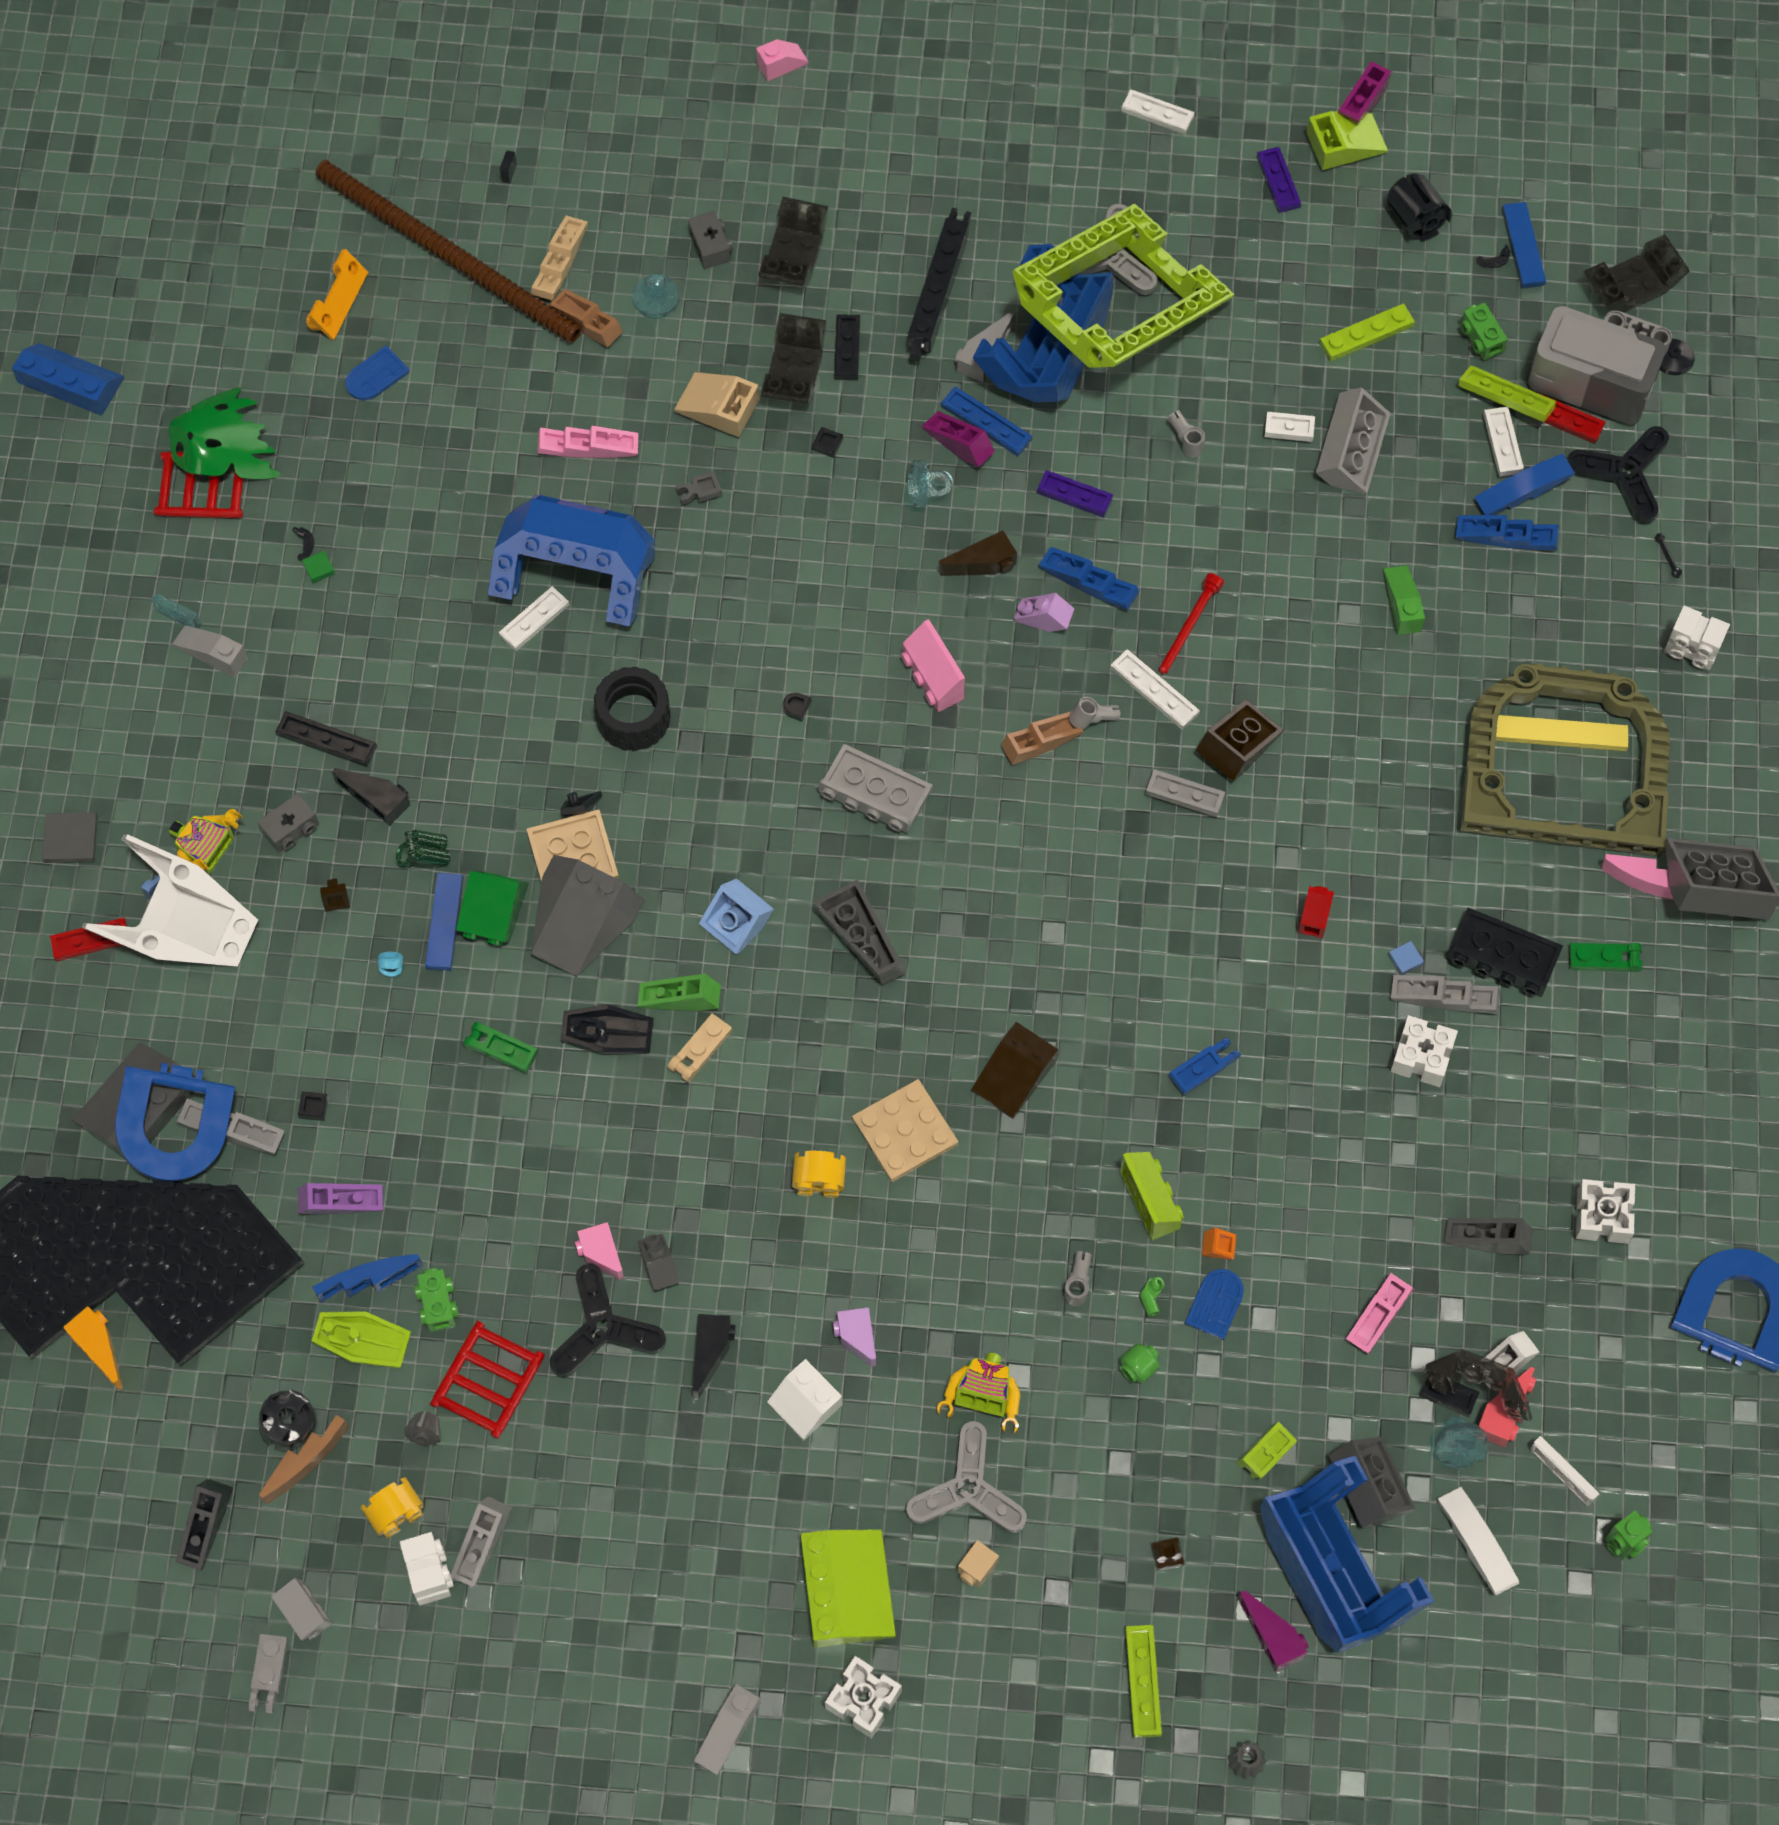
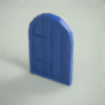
M386 345L349 372L345 380L346 389L355 399L362 401L370 400L410 373V369Z
M1218 1269L1209 1273L1200 1285L1199 1292L1185 1324L1225 1340L1239 1304L1242 1302L1244 1288L1239 1276L1226 1269Z

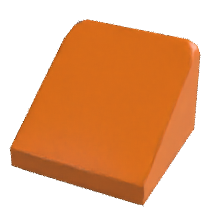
M1216 1227L1206 1230L1203 1238L1202 1255L1234 1260L1237 1235Z

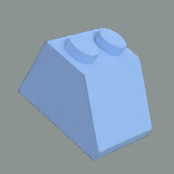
M734 879L720 886L699 924L731 951L739 954L763 929L774 909L742 882Z

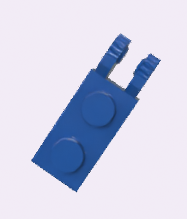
M1224 1038L1214 1046L1210 1045L1169 1073V1078L1183 1096L1239 1059L1241 1054L1237 1050L1229 1053L1222 1059L1219 1057L1218 1054L1227 1049L1231 1044L1228 1038Z

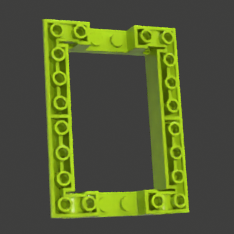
M1135 204L1017 267L1012 272L1021 305L1089 368L1117 366L1230 300L1235 294L1202 264L1190 271L1181 266L1161 247L1168 233ZM1127 247L1174 289L1183 300L1112 340L1100 325L1095 324L1083 330L1057 306L1063 293L1057 285Z

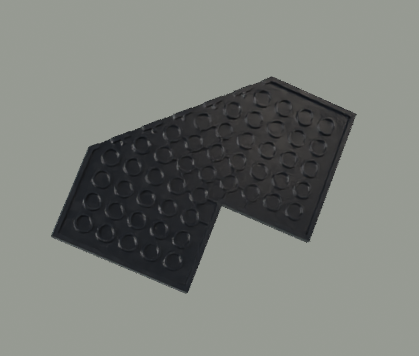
M17 1176L0 1190V1323L31 1359L65 1332L63 1327L87 1306L92 1310L112 1292L116 1291L180 1366L304 1263L301 1257L238 1185L227 1184L226 1186H217L206 1183L175 1184V1182L159 1181L146 1183L135 1180L102 1181V1179L88 1178L76 1180L66 1179L65 1177L30 1178L29 1176Z

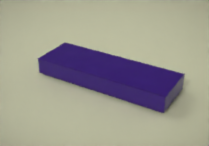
M1280 147L1257 152L1258 162L1278 213L1301 208L1300 198Z
M1048 470L1045 471L1037 488V494L1103 518L1113 499V494Z

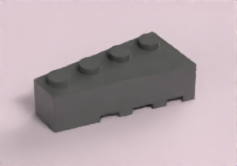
M858 879L813 901L819 916L882 985L905 974L902 963Z

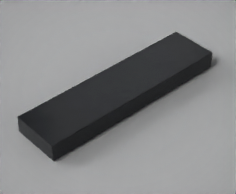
M285 711L275 731L276 736L368 767L377 748L376 742Z

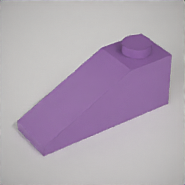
M307 1183L297 1188L298 1214L324 1215L383 1211L382 1185Z

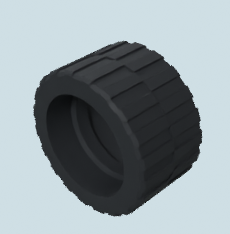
M624 667L605 676L600 685L597 686L596 694L594 695L596 721L603 738L609 741L611 745L622 750L638 751L639 749L649 748L653 744L655 745L666 734L671 718L669 697L665 684L655 673L638 667ZM628 695L647 697L656 705L649 717L636 723L618 721L610 715L609 710L617 700Z

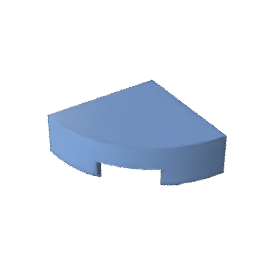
M158 875L154 876L153 881L149 879L141 886L145 897L149 900L158 884Z

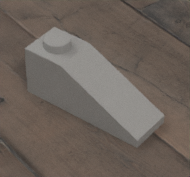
M1008 313L968 340L964 349L960 348L955 358L958 373L982 383L984 382L987 375L973 359V356L982 339H986L991 346H993L996 338L1007 339L1013 328V314Z
M187 625L183 627L172 643L173 647L233 678L237 676L248 660L243 645L224 635Z
M489 1496L478 1503L453 1567L452 1578L473 1588L476 1587L503 1533L512 1510L511 1506Z
M736 1684L717 1715L694 1762L718 1776L760 1707V1698Z

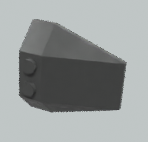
M553 855L542 876L531 955L577 977L633 923L644 899L624 882L578 859Z

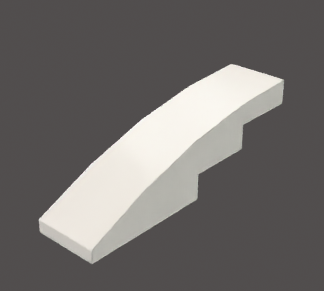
M1462 1487L1438 1498V1505L1452 1523L1453 1531L1467 1549V1556L1495 1596L1519 1584V1580L1506 1556Z

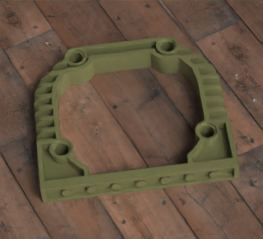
M1539 663L1518 666L1513 676L1504 678L1488 688L1480 696L1473 709L1470 721L1467 768L1464 776L1460 831L1660 857L1665 849L1669 796L1667 781L1670 749L1669 730L1662 714L1649 703L1647 697L1637 692V685L1631 678L1622 677L1615 673L1599 674L1591 670H1570L1562 666L1556 668L1545 667ZM1519 678H1524L1528 680L1529 683H1523L1520 681ZM1618 691H1623L1628 696H1623ZM1539 695L1599 702L1611 714L1631 719L1640 734L1642 747L1639 789L1632 793L1626 804L1625 810L1627 815L1616 822L1612 831L1585 828L1580 824L1562 825L1551 820L1539 822L1515 818L1516 809L1502 793L1505 778L1501 772L1494 769L1498 716L1510 702L1519 704L1530 703ZM1485 783H1492L1496 788H1489ZM1635 802L1642 803L1645 808L1638 807Z

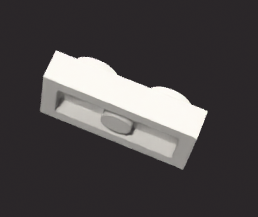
M1267 412L1265 437L1312 442L1315 416Z

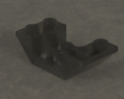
M782 197L777 213V229L769 254L764 255L758 277L803 287L811 280L823 242L828 206Z
M1664 234L1646 242L1642 254L1611 268H1608L1606 263L1602 262L1584 270L1583 274L1608 310L1625 313L1666 294L1689 273L1690 269Z
M784 313L779 314L775 331V348L769 374H765L761 391L762 397L805 404L810 402L814 395L823 355L826 320Z
M1463 1349L1426 1364L1425 1371L1429 1383L1434 1390L1444 1394L1447 1391L1455 1394L1462 1375H1465V1378L1473 1383L1480 1384V1381L1487 1383L1491 1389L1502 1393L1501 1400L1507 1417L1517 1422H1522L1523 1420L1531 1422L1532 1414L1529 1403L1513 1368Z

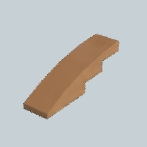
M336 1415L322 1437L312 1432L298 1455L288 1450L260 1492L259 1497L262 1502L269 1504L293 1488L313 1471L331 1452L349 1428L346 1420Z

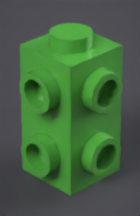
M1486 303L1468 307L1463 313L1460 325L1463 333L1471 339L1474 351L1477 354L1479 353L1483 360L1505 352L1508 338Z
M431 1268L423 1271V1274L417 1275L419 1284L414 1285L417 1300L422 1299L424 1308L419 1309L422 1325L427 1324L430 1332L455 1327L454 1318L459 1317L456 1301L451 1302L449 1293L454 1292L451 1276L446 1277L443 1269Z
M1636 1510L1617 1523L1605 1538L1610 1552L1614 1556H1619L1622 1561L1629 1555L1632 1559L1638 1556L1650 1543L1648 1538L1653 1533L1650 1529V1522L1644 1515H1639Z

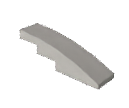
M1394 975L1391 1000L1445 1010L1497 1014L1500 989L1498 986H1476L1471 981H1446L1444 976Z
M187 1099L177 1120V1125L198 1132L203 1104ZM230 1112L225 1142L275 1155L285 1131L236 1112L233 1114Z

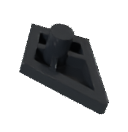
M597 791L580 797L577 796V792L567 794L568 800L561 807V814L569 817L586 813L602 798V792Z

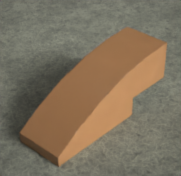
M564 289L549 304L552 309H556L558 313H562L570 320H573L575 324H579L583 334L607 348L623 332L618 320L600 311L598 304L567 289Z
M1071 712L1033 722L1027 729L1007 734L1001 746L1011 764L1014 765L1042 755L1081 735L1083 729H1078L1071 724L1069 720Z

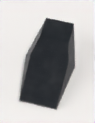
M611 1005L564 1011L560 1041L601 1054H650L654 1018Z

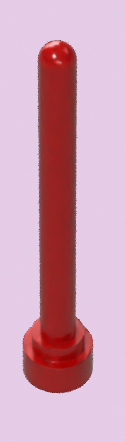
M1208 573L1203 580V592L1159 667L1160 673L1166 674L1169 671L1212 595L1220 592L1224 585V580L1218 575Z

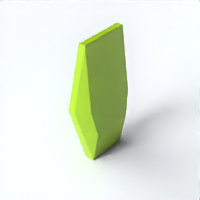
M366 1311L320 1312L312 1343L351 1363L401 1369L411 1331Z

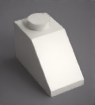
M1522 1331L1506 1338L1474 1366V1369L1490 1389L1521 1369L1539 1353V1350L1527 1334Z

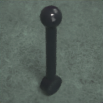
M1658 533L1655 539L1657 542H1660L1673 569L1671 574L1674 578H1679L1682 570L1676 566L1664 541L1665 535Z

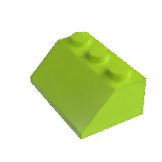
M1150 1152L1123 1154L1120 1173L1151 1241L1180 1230L1184 1216L1180 1206L1173 1203L1171 1198L1173 1192L1170 1184L1164 1182L1160 1175L1162 1168L1158 1159H1153Z

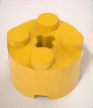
M805 1151L804 1156L799 1157V1152L795 1153L792 1187L797 1189V1194L800 1196H812L813 1192H821L824 1197H839V1192L844 1190L846 1157L841 1155V1158L837 1159L834 1158V1153L827 1151Z
M402 1478L403 1484L399 1486L393 1482L368 1499L371 1505L367 1508L364 1504L361 1506L360 1509L378 1536L385 1535L388 1539L401 1530L399 1525L407 1520L409 1523H412L423 1515L421 1509L424 1504L407 1478Z

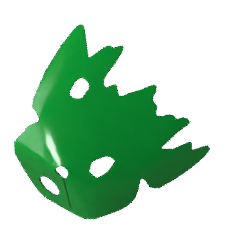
M240 387L224 391L194 404L191 407V411L174 418L169 425L172 459L176 465L188 473L219 476L224 474L230 464L233 463L235 473L240 478L270 479L280 476L279 471L270 469V462L258 460L252 456V454L275 453V450L269 447L266 442L258 439L260 430L265 425L243 421V414L236 413L238 409L257 403V401L250 398L236 399V396L242 389ZM227 404L228 408L219 411L215 409V406ZM191 432L193 434L191 440H189L187 433ZM214 439L221 442L222 445L214 448L207 447L205 441ZM178 442H181L184 448L182 457H179L176 452Z

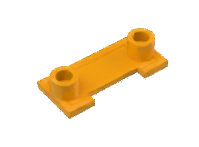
M342 249L333 265L336 279L324 303L316 300L307 316L309 329L312 331L321 330L330 340L335 339L368 274V271L346 249Z

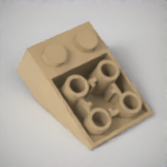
M695 372L674 412L740 437L759 401V385L737 376Z

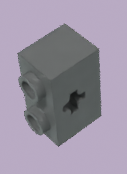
M715 211L689 218V233L703 268L707 269L730 262V252L733 251V246L730 238H725L724 232L726 231L723 220L717 218Z
M299 793L257 822L261 833L278 853L290 849L299 838L311 834L316 829V826L319 825L315 812Z

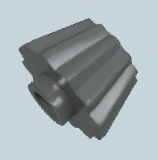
M417 1412L404 1429L405 1437H408L409 1441L415 1442L418 1445H436L437 1442H440L439 1418L430 1412Z
M1250 1740L1245 1743L1239 1741L1237 1746L1231 1748L1232 1754L1228 1756V1759L1231 1761L1230 1768L1235 1770L1237 1776L1242 1775L1244 1779L1250 1776L1256 1778L1258 1773L1263 1772V1765L1267 1761L1264 1758L1265 1751L1260 1750L1259 1744H1253ZM1245 1755L1250 1756L1252 1763L1247 1764L1243 1762L1242 1757Z

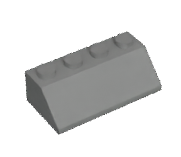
M1362 387L1340 392L1316 474L1330 486L1367 494L1391 413Z

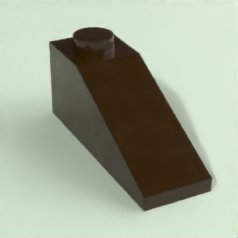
M1002 530L939 560V574L941 576L995 575L1000 572H1007L1017 564V552Z

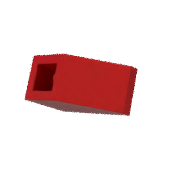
M1309 886L1298 933L1323 939L1334 895L1333 891H1329L1323 886Z

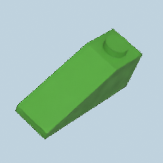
M1408 566L1384 568L1383 574L1397 635L1422 632L1425 615L1420 595Z
M706 974L642 982L639 986L637 1007L681 1011L718 1009L721 984Z

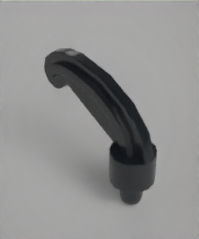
M1509 245L1504 246L1500 256L1488 259L1478 256L1477 263L1483 267L1491 268L1506 264L1511 252Z
M293 527L292 530L297 533V536L303 538V554L301 553L297 556L298 560L302 561L312 554L314 538L309 530L303 527Z

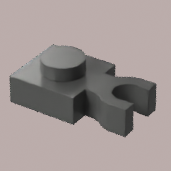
M714 471L691 478L692 484L676 485L678 494L682 492L688 493L680 497L682 505L690 503L694 498H698L700 503L722 496V490Z

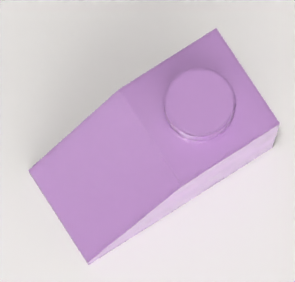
M869 1307L837 1312L838 1320L833 1321L835 1337L840 1336L841 1345L870 1366H876Z

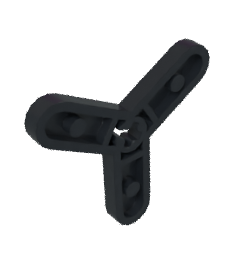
M1659 426L1650 427L1623 457L1582 449L1574 450L1569 454L1567 461L1576 475L1618 482L1637 521L1647 524L1656 519L1659 507L1643 472L1667 446L1669 435L1664 428ZM1624 467L1628 470L1632 469L1630 476L1626 471L1622 472Z
M585 1264L578 1269L576 1280L587 1321L551 1355L549 1362L551 1370L555 1375L559 1377L570 1376L606 1342L650 1354L658 1353L664 1349L666 1336L660 1327L612 1314L603 1275L597 1265ZM597 1322H608L606 1324L607 1331L599 1330L595 1333Z

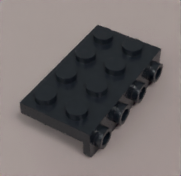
M1467 908L1447 959L1457 966L1472 968L1482 976H1492L1499 979L1504 985H1514L1523 989L1529 995H1539L1542 997L1563 945Z

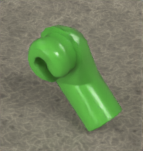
M1160 1277L1149 1279L1140 1293L1148 1317L1160 1313L1156 1298L1164 1288V1281Z

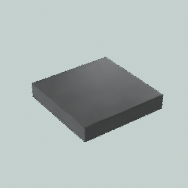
M96 812L46 813L43 845L44 863L95 862L98 817Z

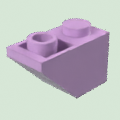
M1057 593L1023 598L1017 607L1018 610L1014 620L1048 632L1065 630L1068 628L1075 608Z

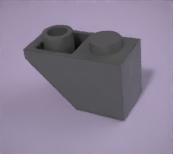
M663 1233L648 1235L643 1240L638 1241L654 1291L679 1283L672 1255Z

